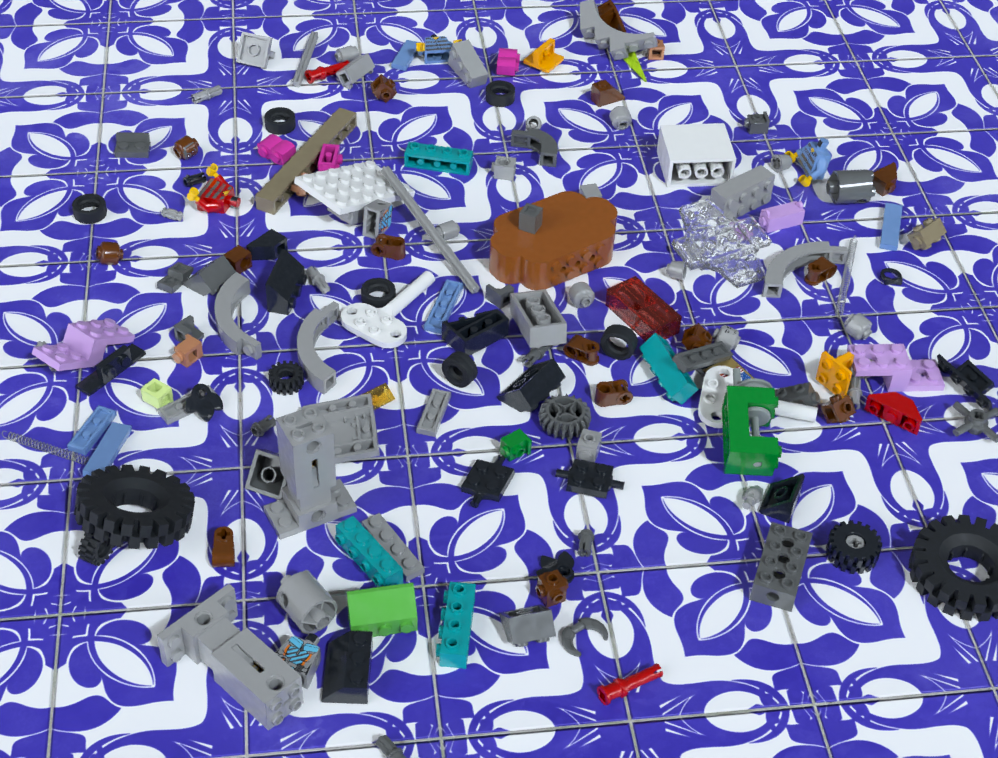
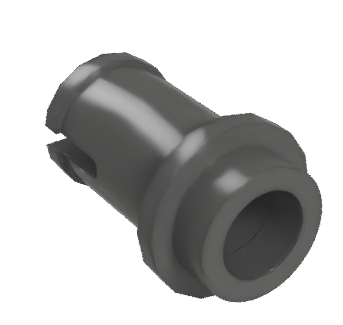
M268 415L261 421L254 422L250 430L255 437H262L264 432L276 426V420L274 417L272 418V415Z
M583 529L578 534L580 541L577 553L581 557H584L585 551L586 557L591 555V545L595 536L589 529Z

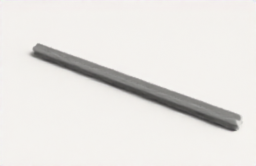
M383 166L381 170L382 175L468 290L472 294L478 293L480 286L391 168Z

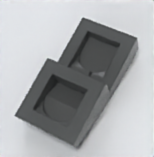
M180 262L168 268V275L157 282V288L173 294L190 277L193 267Z

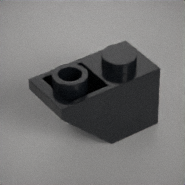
M270 229L246 245V248L251 252L252 261L276 260L282 249L288 251L287 237Z

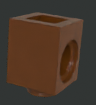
M240 245L223 254L239 274L252 267L251 252Z

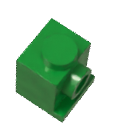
M519 428L501 438L500 454L509 462L521 457L525 453L530 455L532 440Z

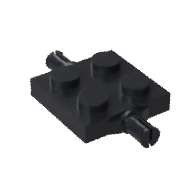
M498 455L494 463L477 459L461 485V492L474 496L470 502L472 507L478 508L481 500L499 502L515 475L514 468L502 466L505 461L503 455Z
M574 459L569 471L558 468L556 470V477L567 479L566 491L606 499L611 488L623 490L625 481L613 480L614 466Z

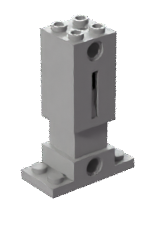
M317 405L276 418L280 471L287 482V486L282 488L283 499L265 505L264 512L279 539L282 540L357 512V506L341 479L336 480L334 433Z
M227 584L157 634L162 663L169 667L174 662L181 660L185 654L196 664L203 661L213 670L214 681L269 731L272 727L282 723L286 716L291 712L297 711L304 703L302 678L299 673L247 627L240 631L231 623L238 616L235 588Z

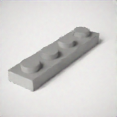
M380 513L361 521L362 526L403 568V579L406 582L425 573L424 566Z

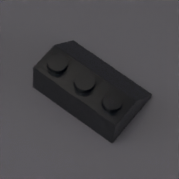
M283 249L265 284L268 312L289 315L296 306L297 297L301 295L302 286L307 282V275L305 274L304 266L288 251Z
M554 358L534 364L497 396V399L519 412L527 410L531 412L539 406L538 403L550 396L551 391L561 386L560 382L566 376Z
M348 631L328 643L322 703L368 704L373 653L372 631Z

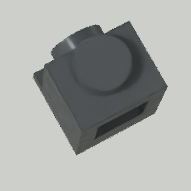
M763 111V114L747 115V118L744 119V127L747 128L749 134H768L770 119L767 111Z

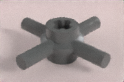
M958 401L953 404V408L965 417V424L953 430V434L956 437L965 432L973 435H979L983 432L992 441L998 442V434L988 427V420L998 415L997 407L987 412L981 409H973L970 412Z

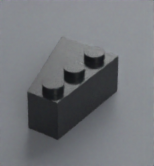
M498 309L477 313L475 317L467 319L459 317L458 321L448 323V320L442 321V339L456 351L464 352L469 356L508 336L509 318Z

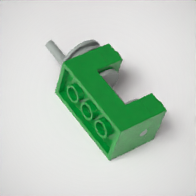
M740 368L733 369V386H727L721 408L724 474L773 476L774 469L778 468V458H781L782 446H778L777 437L760 436L759 426L769 427L771 419L775 418V408H778L779 399L778 396H775V388L763 379L753 378L741 381ZM749 426L752 430V436L749 434Z

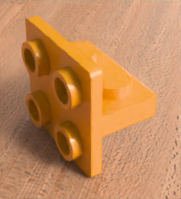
M549 38L527 56L523 63L549 73L564 60V56L554 53L555 40Z
M826 351L822 352L816 380L834 395H847L852 376L851 367L855 355L847 352L835 359Z

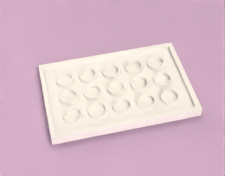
M369 160L335 169L330 168L325 171L303 174L302 176L295 177L294 181L296 185L339 215L363 210L364 206L376 199L388 203L401 200L382 175V168ZM401 182L410 195L414 197L415 190L410 188L408 184Z

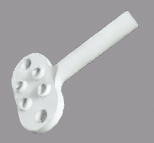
M425 271L382 308H376L366 303H354L346 306L341 312L342 326L376 346L382 348L400 346L407 339V328L395 316L435 282L434 275L430 271Z
M728 366L710 368L703 380L698 416L703 423L713 428H722L721 408L727 386H733V368ZM720 374H726L728 377H722ZM779 400L778 408H775V415L815 423L818 407ZM717 416L720 420H714L712 417Z

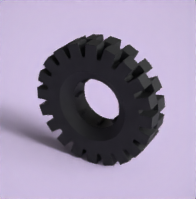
M115 465L106 466L105 471L96 469L91 472V475L87 474L82 478L77 487L74 515H76L75 520L77 524L82 525V530L87 534L94 533V538L101 542L111 538L110 545L121 547L123 542L126 541L128 542V549H139L140 543H144L147 549L158 548V542L165 547L173 544L174 540L179 541L184 538L185 533L188 534L192 524L195 496L193 492H190V487L186 483H180L181 479L171 475L166 478L167 472L157 469L155 472L150 473V467L141 465L138 471H134L133 465H122L120 471ZM121 505H139L150 509L152 512H131L117 507Z
M952 515L943 516L941 522L935 519L928 523L927 528L923 527L911 552L909 569H911L910 577L912 582H918L916 590L921 596L929 594L928 603L935 608L942 602L945 603L942 612L953 616L956 609H960V619L971 621L974 613L977 616L978 622L989 621L991 615L998 619V525L996 523L990 529L985 528L986 519L976 517L975 523L971 524L969 515H959L957 521H955ZM957 557L975 560L987 570L989 579L986 578L985 581L981 582L964 580L950 569L947 561Z

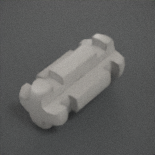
M166 207L161 212L163 217L181 221L183 217L181 211L178 212Z

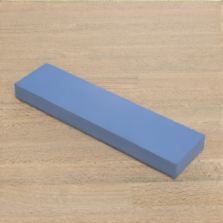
M885 203L879 248L897 251L903 205Z
M446 279L424 324L425 331L442 334V321L449 319L464 288V283Z
M111 423L84 467L83 476L91 475V472L96 469L105 471L106 466L112 465L132 432L131 425Z

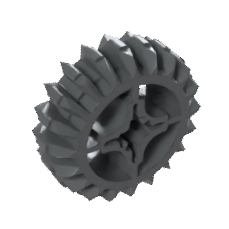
M567 393L565 396L558 394L555 397L552 395L550 399H545V402L540 406L538 414L539 423L543 431H547L548 435L553 434L555 438L561 437L562 440L565 437H568L570 440L573 436L578 438L583 428L588 429L590 426V407L587 406V402H582L581 398L576 399L575 395L572 397L568 396Z

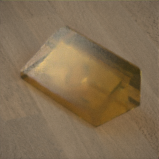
M386 383L364 393H371L374 410L395 400Z

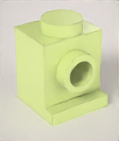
M155 378L141 388L142 400L157 409L174 401L172 388Z

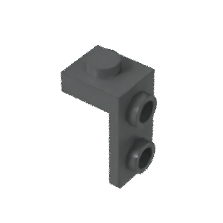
M810 382L775 390V396H778V399L782 401L792 402L802 399L805 405L817 407L820 402L819 394L815 392Z

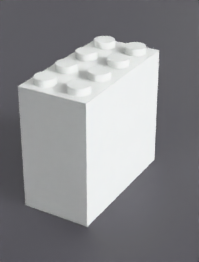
M724 123L660 125L657 155L667 187L718 186L733 178L736 156Z

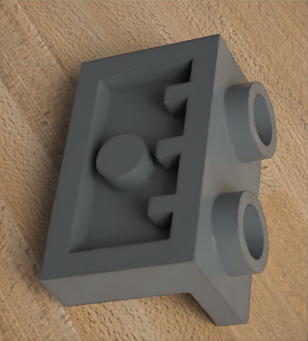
M116 133L115 158H149L151 149L149 133Z

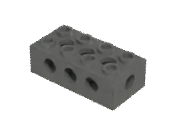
M771 522L749 600L792 612L813 533Z

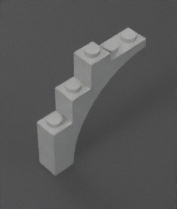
M595 0L580 2V30L584 39L595 37L599 50L610 47V53L614 61L628 58V53L658 46L654 32L632 34L618 31L607 25L600 18Z

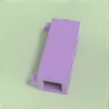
M794 201L762 209L759 225L769 233L802 224L805 214L802 201Z

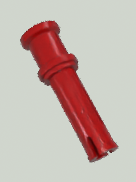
M346 60L327 67L319 66L314 70H306V80L309 84L319 79L325 80L327 76L336 74L337 71L350 62Z
M656 663L624 679L615 678L612 683L597 687L598 697L602 704L609 705L611 700L618 697H626L628 691L663 677V671L655 672L661 669L660 665Z

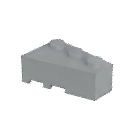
M469 39L453 43L447 64L469 89L486 84L489 74Z

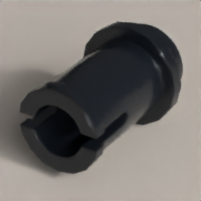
M204 172L191 176L186 175L183 178L184 185L191 188L193 185L205 183L206 176L202 177V175H205Z

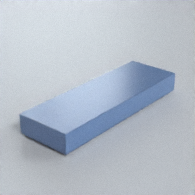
M406 40L391 63V68L406 71L417 54L416 43L421 42Z
M98 405L68 443V450L86 456L117 416L116 411Z

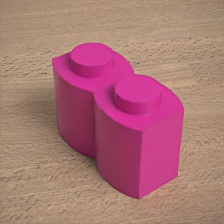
M499 48L497 75L515 76V72L519 71L520 54L517 53L518 49Z
M270 134L257 144L258 153L261 157L271 159L279 165H284L296 154V148L292 142L282 140L274 134Z

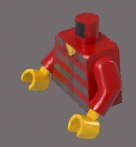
M212 163L206 169V174L211 177L213 176L214 179L210 178L200 192L197 188L191 187L187 194V199L190 201L195 200L200 211L224 214L230 206L238 208L241 198L235 197L234 187L228 184L221 174L218 175V166Z

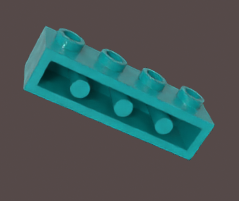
M408 142L404 153V167L469 176L473 165V151L467 149Z
M654 333L639 347L643 353L642 358L650 364L651 372L659 378L658 383L666 389V395L671 401L683 404L699 390L688 372L683 373L672 360L675 353L666 339Z
M354 516L336 525V542L377 587L403 584V568Z
M450 582L449 590H444L443 603H447L446 608L442 607L441 621H444V625L439 626L438 639H442L441 644L437 643L436 657H440L441 667L467 668L476 584Z

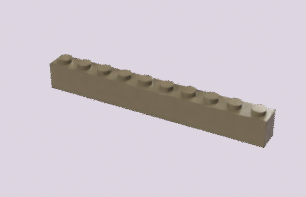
M339 107L315 134L300 147L296 154L274 174L273 178L256 193V209L275 215L295 193L290 191L295 177L301 176L303 172L308 174L314 173L318 169V161L323 144L340 145L356 128L357 113Z

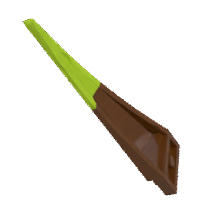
M608 0L598 6L599 16L607 25L627 33L612 0ZM628 53L629 57L623 60L644 82H647L636 53Z

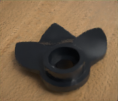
M197 384L192 388L191 396L185 401V409L187 414L196 411L205 422H208L213 417L214 410H223V402L218 394L210 391L207 385ZM200 390L204 392V396L200 395Z
M563 551L559 555L558 560L544 555L541 556L540 565L542 569L536 571L538 576L558 569L561 576L567 579L568 584L573 581L574 559L568 552Z

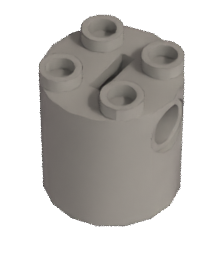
M305 570L292 576L286 575L281 579V586L277 592L276 601L303 633H316L329 625L337 613L338 605L310 571Z

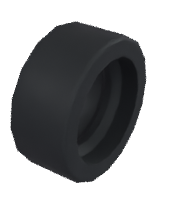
M502 80L490 82L486 86L487 103L496 107L511 105L515 101L514 85Z
M276 107L268 110L264 115L265 128L272 134H288L296 127L295 113L291 109ZM276 120H286L284 122H274Z
M98 194L80 195L72 203L74 217L80 223H97L107 215L106 202ZM86 207H98L90 211L82 210Z
M385 278L369 279L361 287L362 303L376 308L384 307L396 297L395 285ZM375 291H382L388 293L387 295L382 297H374L369 295L370 293Z
M620 324L607 327L600 339L602 351L616 360L630 358L638 344L636 334L630 328ZM610 337L622 339L627 343L628 347L615 345L610 340Z

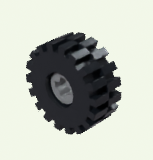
M849 520L848 524L842 521L840 526L836 524L830 531L826 545V555H829L828 560L830 562L834 561V567H842L841 571L843 572L850 570V574H855V571H858L859 574H863L864 570L866 572L871 571V568H874L878 562L882 548L880 535L876 536L877 531L875 529L871 531V526L868 524L862 526L860 521L857 524H854L853 520Z

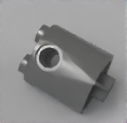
M868 169L835 170L827 181V194L831 196L834 204L868 203L871 197L876 194L872 181L874 172Z

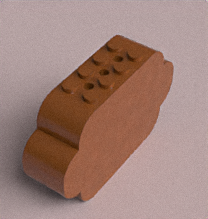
M564 191L531 203L543 208L542 225L535 235L519 230V212L523 207L501 214L494 220L493 235L490 239L489 271L498 281L505 284L521 283L530 290L548 289L609 264L613 257L618 212L616 207L604 198H585L580 193Z

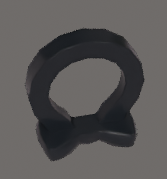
M885 268L880 272V278L884 281V285H902L903 278L898 270ZM892 272L897 275V278L891 279L886 277L884 273Z

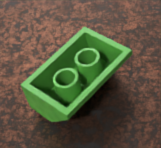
M413 583L347 591L350 631H372L373 637L418 631Z

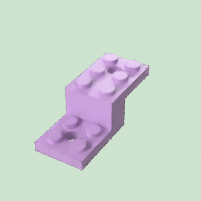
M105 318L104 320L92 319L86 322L77 321L76 323H68L63 343H57L56 345L44 344L43 346L33 347L32 355L57 371L95 367L102 361L107 345L134 342L135 335L129 332V329L116 324V321L110 318Z
M904 344L848 345L847 352L855 355L852 364L855 377L883 376L888 392L944 390L945 384L936 360H909Z

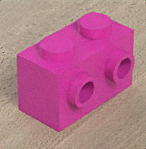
M323 144L318 161V171L339 168L343 162V155L340 154V145Z

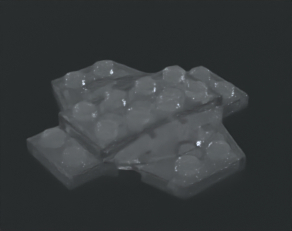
M708 198L680 207L679 213L686 233L684 237L674 239L671 245L690 271L699 268L701 271L709 269L718 272L736 288L764 280L766 274L760 258L756 256L759 249L769 246L772 240L753 216L740 220L735 217L732 220L728 219L723 215L724 211Z

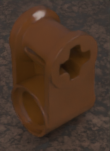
M379 234L376 237V242L370 249L377 257L402 260L406 256L405 240L402 237Z
M821 256L808 264V274L805 276L804 281L808 285L816 286L831 278L837 271V265Z
M576 334L563 347V352L571 359L580 361L588 366H594L599 363L598 352L600 346L595 341Z
M624 379L608 382L602 381L596 386L594 402L600 407L626 405L633 399V394L628 390V383Z
M222 526L214 532L212 567H235L233 530L229 527Z

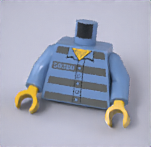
M433 34L425 38V43H416V51L419 56L424 55L425 64L447 63L453 43L445 36L438 37ZM462 39L453 40V43L460 42Z
M820 138L819 142L810 141L806 146L796 150L795 153L791 151L784 153L792 158V163L798 157L797 160L807 177L801 175L798 178V181L804 187L810 186L811 180H823L831 160V154L827 149L829 141L825 138Z

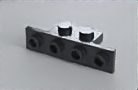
M134 344L128 347L125 345L121 346L98 363L96 370L76 384V388L91 396L146 355V351Z
M937 355L939 363L937 365L943 373L947 372L951 380L956 385L960 384L969 397L973 396L976 399V403L982 409L986 408L988 411L993 409L991 400L984 395L995 387L991 379L970 360H967L956 369L942 355Z

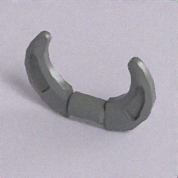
M581 618L578 620V623L563 630L561 636L562 645L569 654L581 657V652L573 645V639L575 634L583 629L595 630L602 635L605 641L608 640L606 627L596 619Z

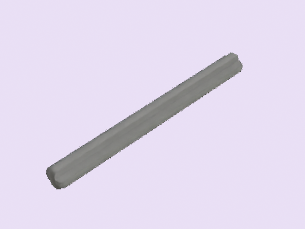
M312 31L310 33L292 81L294 87H300L305 71L318 40V32Z

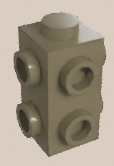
M932 217L922 221L923 224L912 228L913 231L907 236L914 250H926L932 247V243L940 241L942 239L941 236L947 233L940 217L932 219Z

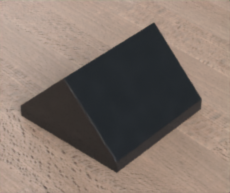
M804 474L771 483L759 512L768 517L789 523L801 495L805 479Z

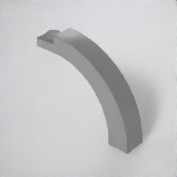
M817 241L799 244L784 250L771 261L767 268L762 291L763 297L781 298L783 280L794 270L807 266L821 256L834 264L845 265L848 248L844 246H830L829 241Z
M236 272L225 281L216 296L214 306L216 327L221 340L233 353L238 356L244 352L247 356L258 360L262 357L261 342L243 332L232 318L238 304L251 294L250 280Z
M334 301L324 307L322 311L317 308L311 311L301 324L297 336L299 366L301 365L305 379L322 394L327 393L337 384L336 370L325 364L315 351V344L319 336L340 318L339 304Z

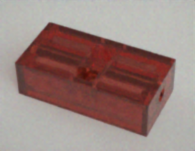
M636 276L607 289L605 305L645 342L654 333H657L664 339L679 333L682 316Z

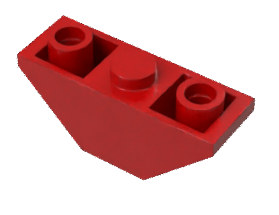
M897 392L869 394L867 397L865 411L915 435L918 434L923 419L912 399Z

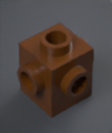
M382 74L371 83L372 93L378 100H383L385 103L394 98L397 93L395 82Z
M697 323L684 330L682 343L687 350H692L711 344L713 337L710 332Z
M833 395L829 398L830 401L820 406L828 424L844 423L850 420L851 415L856 413L849 395Z
M557 569L538 576V583L535 589L538 597L542 600L545 607L548 608L566 601V593L569 586L567 579L564 576L562 577Z

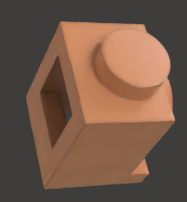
M657 39L658 46L647 49L648 60L664 59L665 45L663 40Z
M187 334L185 335V340L174 347L175 353L172 355L176 363L188 368L203 356L202 342Z

